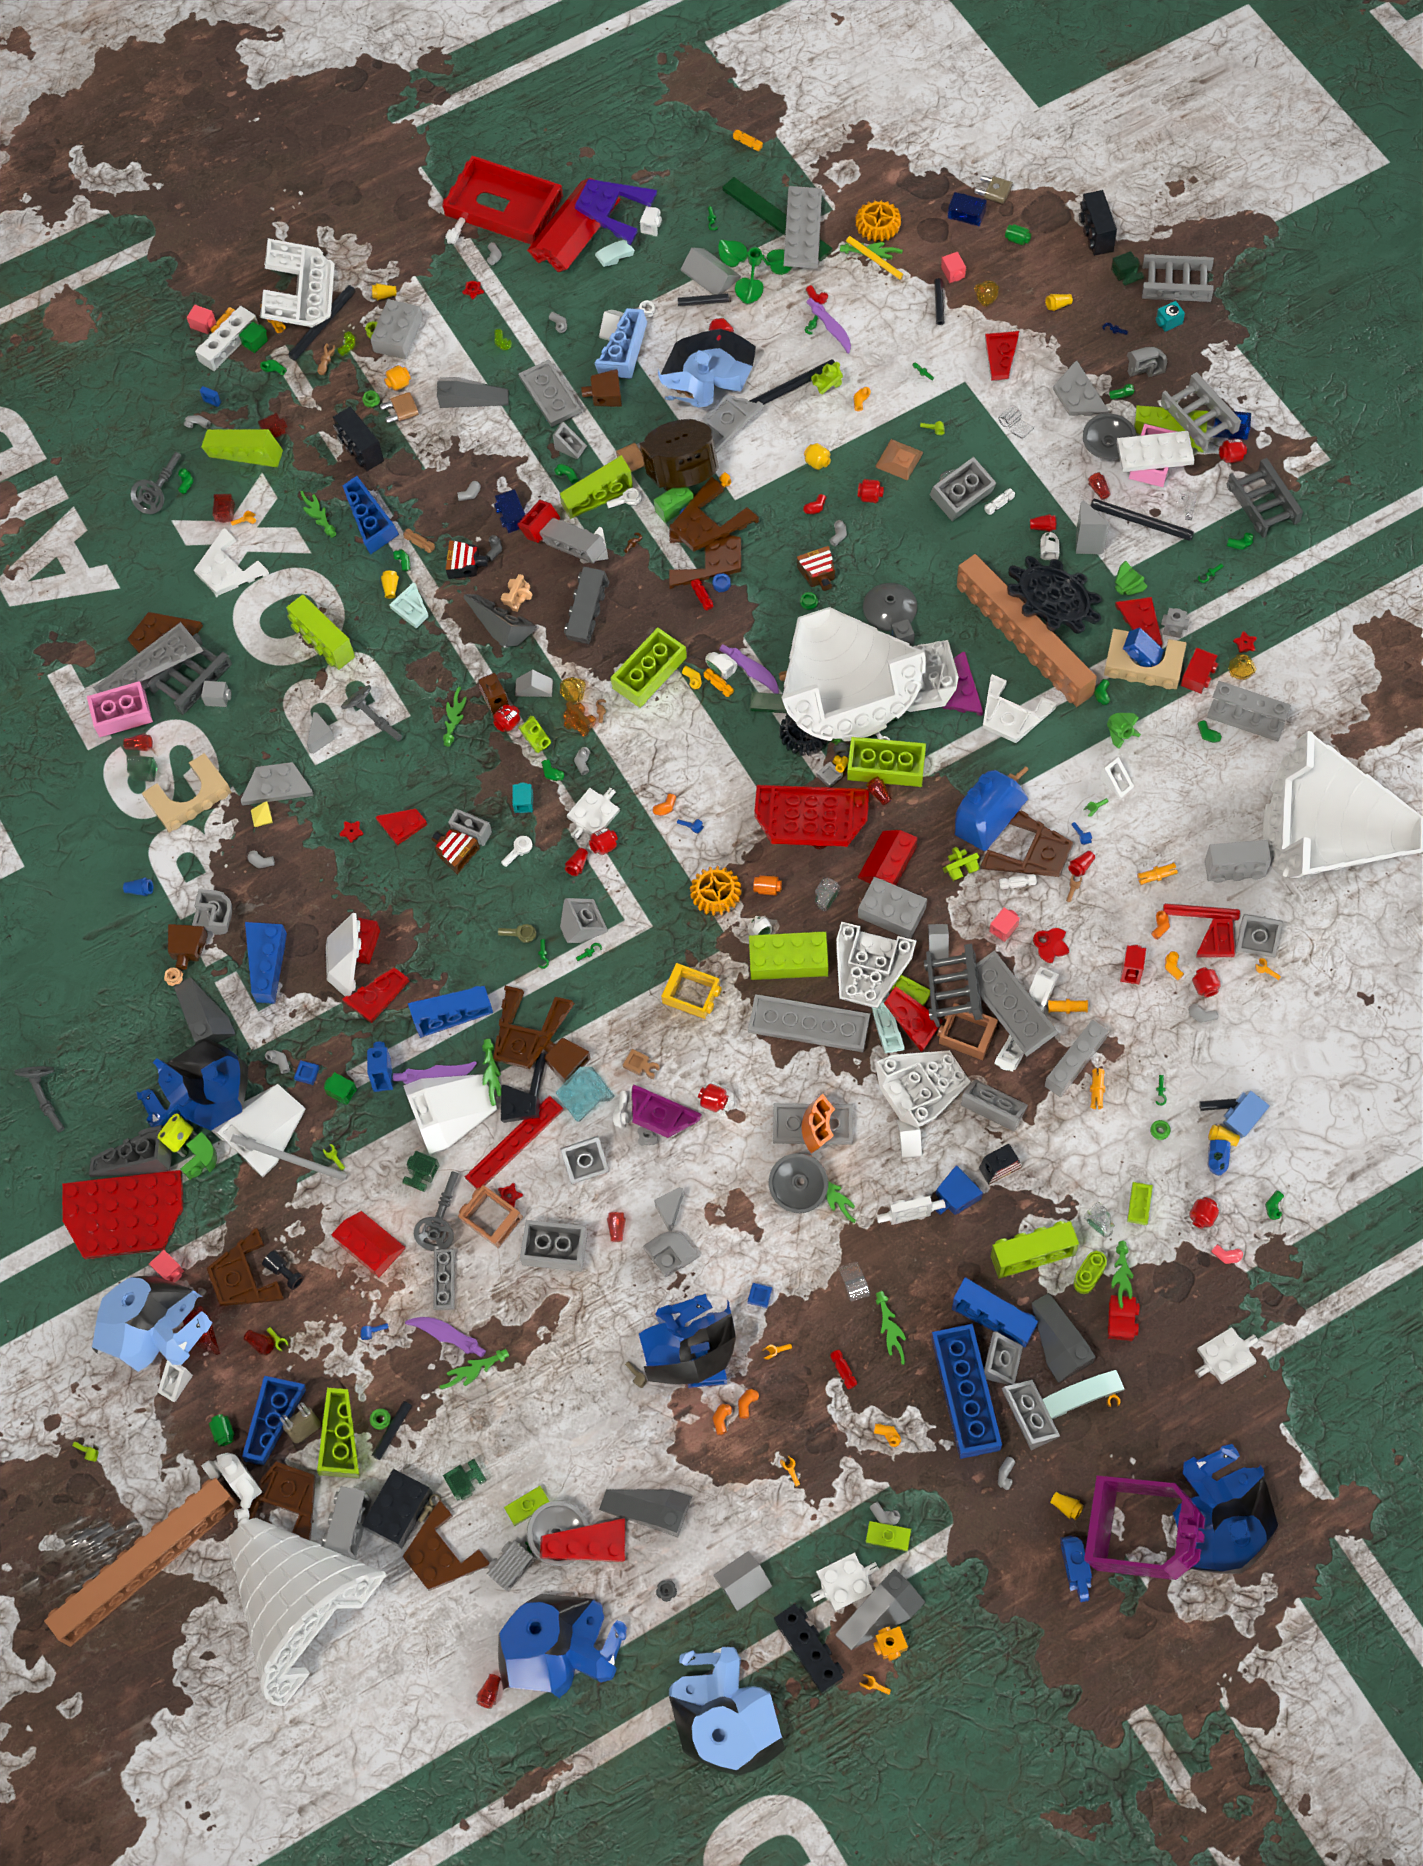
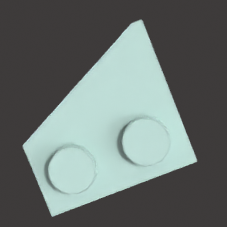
M414 582L390 604V608L415 628L429 617Z

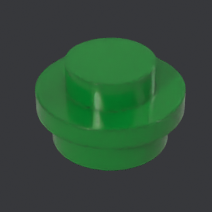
M806 592L800 598V605L806 610H812L818 605V598L814 593Z

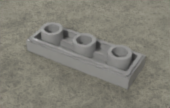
M454 1249L434 1250V1310H455ZM442 1277H447L445 1281H441Z

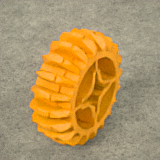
M882 199L880 202L874 200L873 203L868 201L867 205L863 204L856 216V228L863 238L867 237L868 241L874 239V242L877 240L882 242L883 239L889 241L890 237L894 238L895 233H898L901 226V215L898 208H895L894 204L889 205L888 201L883 203Z
M718 865L716 870H712V867L709 866V871L702 869V875L697 873L696 879L692 880L693 886L690 887V892H692L690 896L693 899V904L695 906L698 905L699 911L704 909L706 915L712 911L713 916H715L716 912H719L722 916L723 910L729 913L730 907L735 908V902L740 901L741 884L738 882V877L733 876L732 870L727 872L726 867L720 870ZM710 882L709 885L705 886L704 889H702V887H703L706 883ZM714 886H715V889H716L717 892H718V896L716 895V892L714 891ZM727 893H730L725 899L721 900L723 896L727 895Z

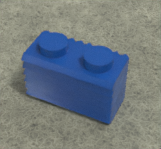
M1140 627L1129 631L1123 646V650L1142 667L1158 665L1164 651Z

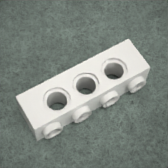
M242 306L233 311L231 316L221 323L220 327L210 334L203 344L198 346L195 352L199 362L215 371L242 344L239 334L251 322L259 325L256 315Z

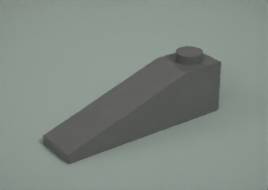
M188 978L180 984L173 986L196 1044L203 1039L219 1043L236 1035L229 1017L192 978Z
M606 1490L599 1510L679 1537L692 1496L674 1490Z

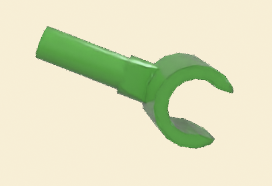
M1105 798L1098 803L1089 802L1083 810H1090L1091 812L1088 816L1091 817L1100 806L1109 801Z

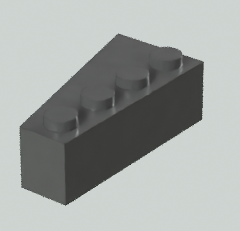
M583 567L582 572H579L578 575L579 585L578 589L574 590V604L570 606L569 623L565 624L564 633L568 640L589 644L596 625L594 617L597 618L600 613L599 602L604 601L605 587L608 588L610 582L605 571Z

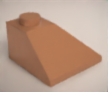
M891 439L876 464V468L908 481L923 452Z

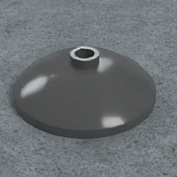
M1112 413L1100 414L1090 419L1085 425L1083 443L1086 449L1098 458L1106 460L1119 459L1117 438L1136 436V431L1132 423L1123 416Z
M883 583L873 587L866 594L863 601V613L866 620L875 628L891 631V624L906 619H909L911 623L917 613V601L914 594L907 587L897 583Z
M792 1153L782 1157L775 1163L769 1175V1190L774 1201L781 1208L792 1213H806L814 1210L823 1202L828 1192L829 1182L824 1167L817 1159L807 1154ZM798 1178H803L804 1184H800Z

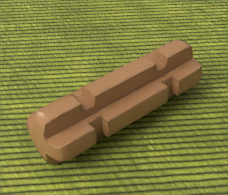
M406 529L403 533L405 539L428 553H432L435 549L434 543L427 541V539L414 533L411 529Z

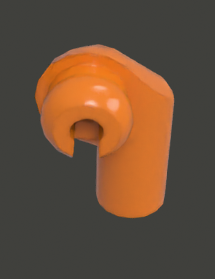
M668 794L664 803L653 806V813L659 816L671 813L676 796Z
M1158 911L1156 913L1157 928L1151 932V935L1157 940L1170 928L1169 917L1165 911Z
M748 1389L739 1398L738 1409L740 1419L749 1418V1404L752 1401L758 1400V1391Z
M729 1404L719 1405L713 1415L717 1435L727 1433L724 1419L732 1413V1408Z

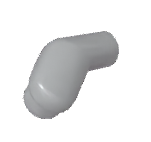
M551 312L549 320L556 323L555 327L559 333L565 332L567 329L566 319L555 312Z
M199 415L187 416L184 426L192 428L193 424H198L208 429L211 421Z
M472 481L466 491L458 492L459 501L474 499L480 491V484L477 481Z
M582 747L574 759L581 775H586L589 772L586 762L589 758L590 750L587 747Z

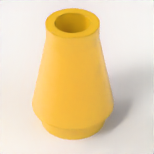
M378 283L372 285L373 299L381 300L397 296L396 286Z
M1050 294L1046 297L1045 303L1048 310L1055 311L1072 304L1073 300L1071 294Z
M384 571L381 576L385 598L387 599L396 597L399 577L395 571Z
M1213 1124L1208 1135V1140H1225L1235 1147L1240 1139V1135L1231 1132L1220 1124Z
M1057 1492L1053 1495L1050 1502L1065 1516L1077 1520L1084 1507L1080 1500L1061 1495Z

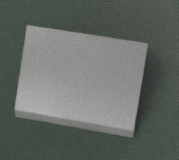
M1244 914L1239 928L1236 951L1275 958L1283 921Z
M598 1136L560 1148L571 1184L609 1172Z
M993 1332L984 1370L986 1380L1007 1385L1015 1384L1023 1346L998 1332Z
M749 1551L713 1575L736 1611H739L772 1588L760 1564Z

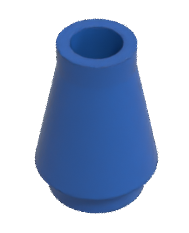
M146 877L125 882L123 890L124 893L148 896V894L153 892V882Z

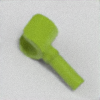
M941 421L935 424H920L922 428L935 429L936 435L944 434V424Z
M329 1144L332 1151L327 1153L323 1149L324 1154L328 1159H332L340 1170L343 1171L345 1167L338 1159L335 1147Z
M271 1327L267 1329V1332L276 1342V1348L282 1352L279 1348L281 1342H285L289 1346L287 1340L280 1338Z
M73 1442V1447L86 1452V1460L97 1461L99 1454L97 1450Z

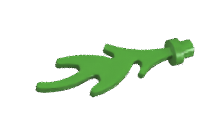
M884 242L873 243L866 247L884 259H892V255L886 254L888 252L900 254L903 252V250L898 248H880L884 246ZM849 243L840 245V252L848 254V251L864 255L853 246H849Z
M301 491L302 499L310 507V509L303 507L304 511L309 516L320 519L316 520V524L325 528L324 532L326 535H329L331 538L335 537V528L327 522L325 507L320 511L316 496L312 495L314 501L311 502Z
M458 687L455 692L454 707L451 708L449 702L446 704L447 716L451 722L449 724L445 721L447 734L443 735L444 746L447 747L451 746V743L454 741L452 733L455 727L464 718L463 715L458 716L466 704V697L463 698L461 703H458L461 687Z
M485 1039L484 1045H482V1050L486 1052L483 1065L488 1063L489 1066L484 1071L482 1084L486 1085L489 1082V1098L491 1105L494 1106L496 1105L494 1088L498 1097L501 1096V1086L497 1078L501 1073L493 1059L492 1051L494 1050V1045L491 1039Z
M829 1182L826 1195L828 1205L832 1211H835L834 1203H837L845 1217L855 1223L856 1220L850 1216L844 1204H847L852 1209L855 1208V1205L844 1195L835 1192V1190L840 1191L841 1187Z
M1119 1241L1116 1247V1253L1120 1254L1114 1267L1121 1266V1268L1114 1274L1111 1288H1114L1116 1284H1120L1118 1303L1121 1309L1123 1308V1291L1126 1290L1129 1299L1132 1298V1287L1127 1276L1131 1279L1134 1276L1126 1261L1125 1255L1128 1254L1129 1248L1126 1246L1127 1243L1125 1241Z
M881 1291L876 1293L877 1305L881 1304L883 1314L881 1334L888 1330L887 1348L889 1355L892 1356V1346H896L901 1356V1364L904 1365V1354L901 1345L897 1341V1337L899 1336L903 1341L906 1338L902 1330L888 1319L889 1317L895 1318V1315L887 1308L885 1303L888 1302V1298Z
M507 1349L496 1351L497 1355L490 1358L468 1360V1363L472 1365L471 1367H460L447 1372L448 1376L457 1374V1377L447 1384L440 1385V1389L452 1387L465 1377L467 1379L463 1385H469L479 1375L482 1366H485L484 1371L488 1372L489 1368L499 1359L501 1362L505 1361L504 1358L510 1356Z

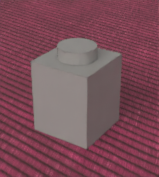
M204 681L201 698L205 706L227 707V702L231 699V690L228 689L226 682Z

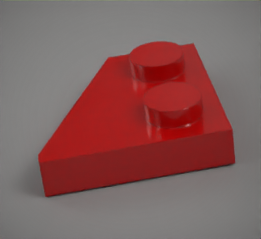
M417 809L376 817L377 822L396 845H399L427 826V821Z

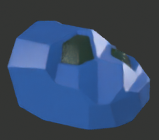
M1211 1140L1209 1143L1207 1165L1210 1172L1214 1175L1220 1176L1228 1169L1231 1143L1228 1141Z

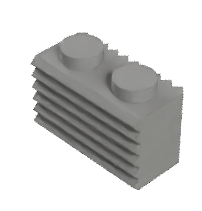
M455 809L448 821L451 829L475 838L478 844L485 846L492 833L490 822L459 809Z
M516 1540L505 1544L501 1550L503 1554L499 1559L495 1558L488 1565L489 1571L486 1573L506 1591L511 1590L536 1559L534 1555Z

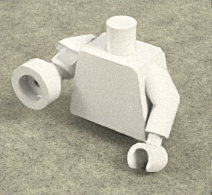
M224 1453L218 1455L217 1460H208L201 1465L212 1480L215 1477L218 1479L222 1473L228 1484L241 1499L240 1506L242 1508L234 1510L235 1518H238V1522L244 1518L249 1519L248 1508H250L252 1500L260 1495L262 1491L235 1454Z

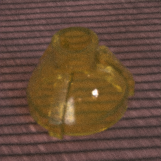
M991 280L977 284L974 291L978 301L983 306L993 303L998 296L999 286Z
M1237 654L1229 663L1228 669L1232 678L1245 680L1256 672L1255 664L1248 655Z
M575 677L566 678L560 684V694L571 703L580 702L583 699L586 684L582 679Z

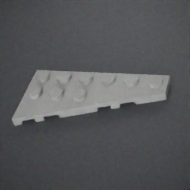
M180 622L93 688L96 693H100L138 681L141 682L202 652L203 649Z

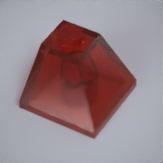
M198 1306L183 1320L184 1326H181V1329L201 1311L208 1316L210 1321L211 1318L202 1306ZM211 1324L208 1331L203 1333L195 1345L218 1355L220 1351L213 1325Z

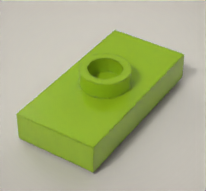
M900 975L889 991L891 992L896 986L923 1006H925L930 998L929 989L903 975Z
M1132 1183L1127 1222L1147 1226L1153 1185Z
M538 1486L506 1505L504 1509L513 1525L517 1526L530 1518L539 1507L549 1503V1500L541 1486Z
M869 1521L866 1544L908 1552L911 1529Z

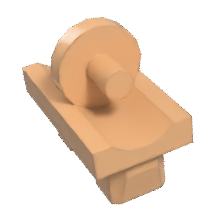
M518 574L516 579L509 580L508 588L510 592L503 593L501 596L503 604L510 606L513 611L517 612L525 599L530 600L532 598V593L529 591L531 588L530 584L524 580V576Z

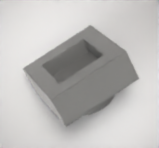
M831 762L827 763L816 773L817 777L829 788L843 777V773L837 772L836 766Z

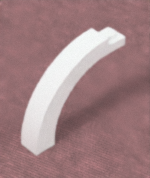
M1040 967L1028 994L1041 1011L1044 1012L1058 974ZM1010 1035L994 1064L1003 1070L1013 1072V1070H1016L1024 1053Z

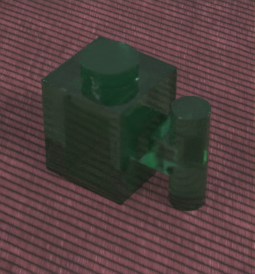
M1131 251L1112 259L1111 270L1117 280L1122 281L1124 286L1144 278L1142 272L1137 273L1140 263Z
M127 756V772L132 780L155 781L158 765L154 757Z
M415 1151L414 1155H411L407 1161V1169L413 1175V1178L405 1176L402 1183L425 1192L427 1185L421 1182L422 1180L432 1182L440 1166L438 1160Z
M475 1459L468 1462L471 1468L468 1472H465L460 1464L443 1475L457 1501L460 1499L463 1501L472 1496L475 1488L471 1481L477 1479L480 1485L487 1481Z

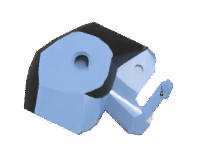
M723 329L701 332L675 342L661 374L658 369V376L661 383L668 389L688 391L693 394L694 399L665 396V400L679 399L689 402L695 407H705L713 403L714 385L726 390L741 392L753 367L756 346L743 337ZM721 335V339L717 341L716 338Z
M157 1276L131 1277L117 1285L102 1298L97 1314L92 1349L96 1353L100 1350L115 1356L138 1372L152 1363L159 1351L172 1365H182L190 1356L188 1352L203 1333L208 1331L212 1322L201 1311L178 1333H173L172 1329L180 1325L194 1308L196 1299L202 1296L190 1288Z
M722 1647L711 1653L689 1651L680 1655L679 1663L685 1666L713 1664L715 1666L711 1675L681 1677L669 1688V1699L681 1746L685 1754L718 1771L740 1776L761 1768L785 1750L770 1692L757 1686L739 1688L741 1657L735 1647Z

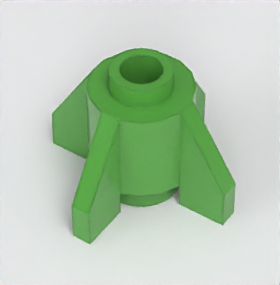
M1127 561L1120 565L1114 582L1116 585L1114 588L1120 595L1143 592L1148 586L1143 581L1145 578L1132 569Z
M1115 713L1108 719L1107 727L1110 731L1112 743L1119 749L1124 742L1123 739H1128L1132 735L1136 737L1141 735L1133 728V725H1135L1139 718L1134 713Z

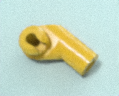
M836 755L832 761L836 765V771L842 773L848 766L849 759L846 756L841 758L839 755Z

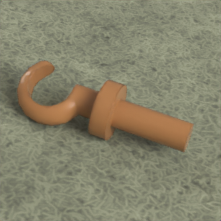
M599 699L596 702L597 714H599L598 722L603 723V715L606 713V709L603 705H599V703H606V700Z

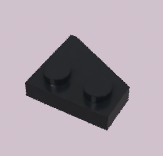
M501 1085L500 1121L507 1123L539 1118L540 1099L507 1085Z

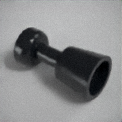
M276 1250L271 1251L262 1262V1266L275 1275L282 1274L288 1279L287 1286L291 1290L296 1289L304 1280V1276L301 1273L293 1274L286 1268L287 1262Z

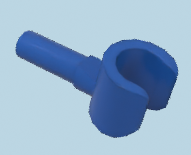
M696 819L694 823L677 820V824L687 826L696 834L704 828L703 822L699 819Z
M1073 822L1071 825L1078 833L1081 844L1092 843L1091 833H1083L1079 826Z
M388 1323L376 1327L363 1326L361 1329V1340L372 1339V1333L389 1328Z

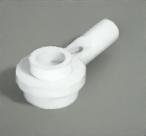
M459 218L455 228L448 230L445 237L448 244L456 243L461 228L465 223L464 218Z
M629 488L623 493V496L606 503L608 508L623 503L636 505L641 501V493L635 488Z
M527 836L516 838L514 849L501 863L507 867L518 855L523 856L529 853L532 849L531 839Z
M626 1091L620 1092L619 1106L616 1107L613 1113L615 1127L625 1128L629 1121L628 1113L625 1112L628 1092Z

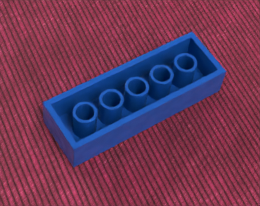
M973 1324L932 1332L931 1340L959 1458L963 1459L1001 1451L1002 1442Z

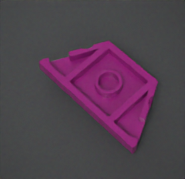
M962 652L953 658L959 677L956 691L942 708L957 710L963 713L970 711L977 713L978 716H982L983 710L965 652Z
M633 1084L632 1123L669 1138L699 1122L702 1114L637 1085Z

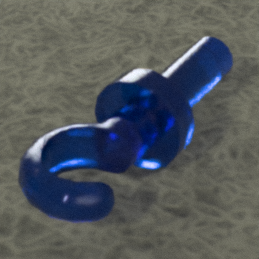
M1105 323L1102 327L1105 330V327L1109 326L1114 334H1117V332L1125 335L1128 334V330L1120 329L1118 325L1113 327L1111 323Z

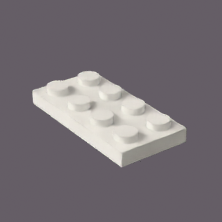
M1188 431L1117 438L1116 443L1122 472L1194 465V456Z

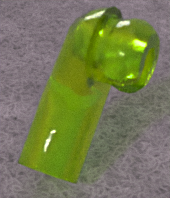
M496 329L494 331L495 345L503 350L510 349L512 345L511 340L503 339V331Z
M352 332L344 334L345 343L337 349L341 356L351 351L355 346V336Z

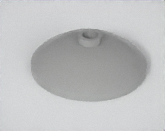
M562 1501L546 1503L532 1514L528 1522L527 1541L534 1555L540 1559V1537L542 1535L588 1526V1523L582 1512L572 1504ZM540 1559L542 1562L552 1566H565L576 1561Z

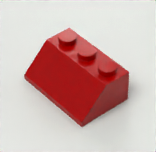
M902 830L882 831L859 873L858 879L871 884L873 878L876 877L896 886L917 848V837Z
M362 1211L345 1219L331 1234L339 1246L378 1278L406 1249L404 1245Z

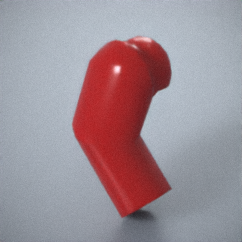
M812 285L806 288L809 298H812L819 304L827 302L828 294L826 292L817 294Z
M819 494L816 502L804 505L803 511L806 514L820 513L826 501V496Z

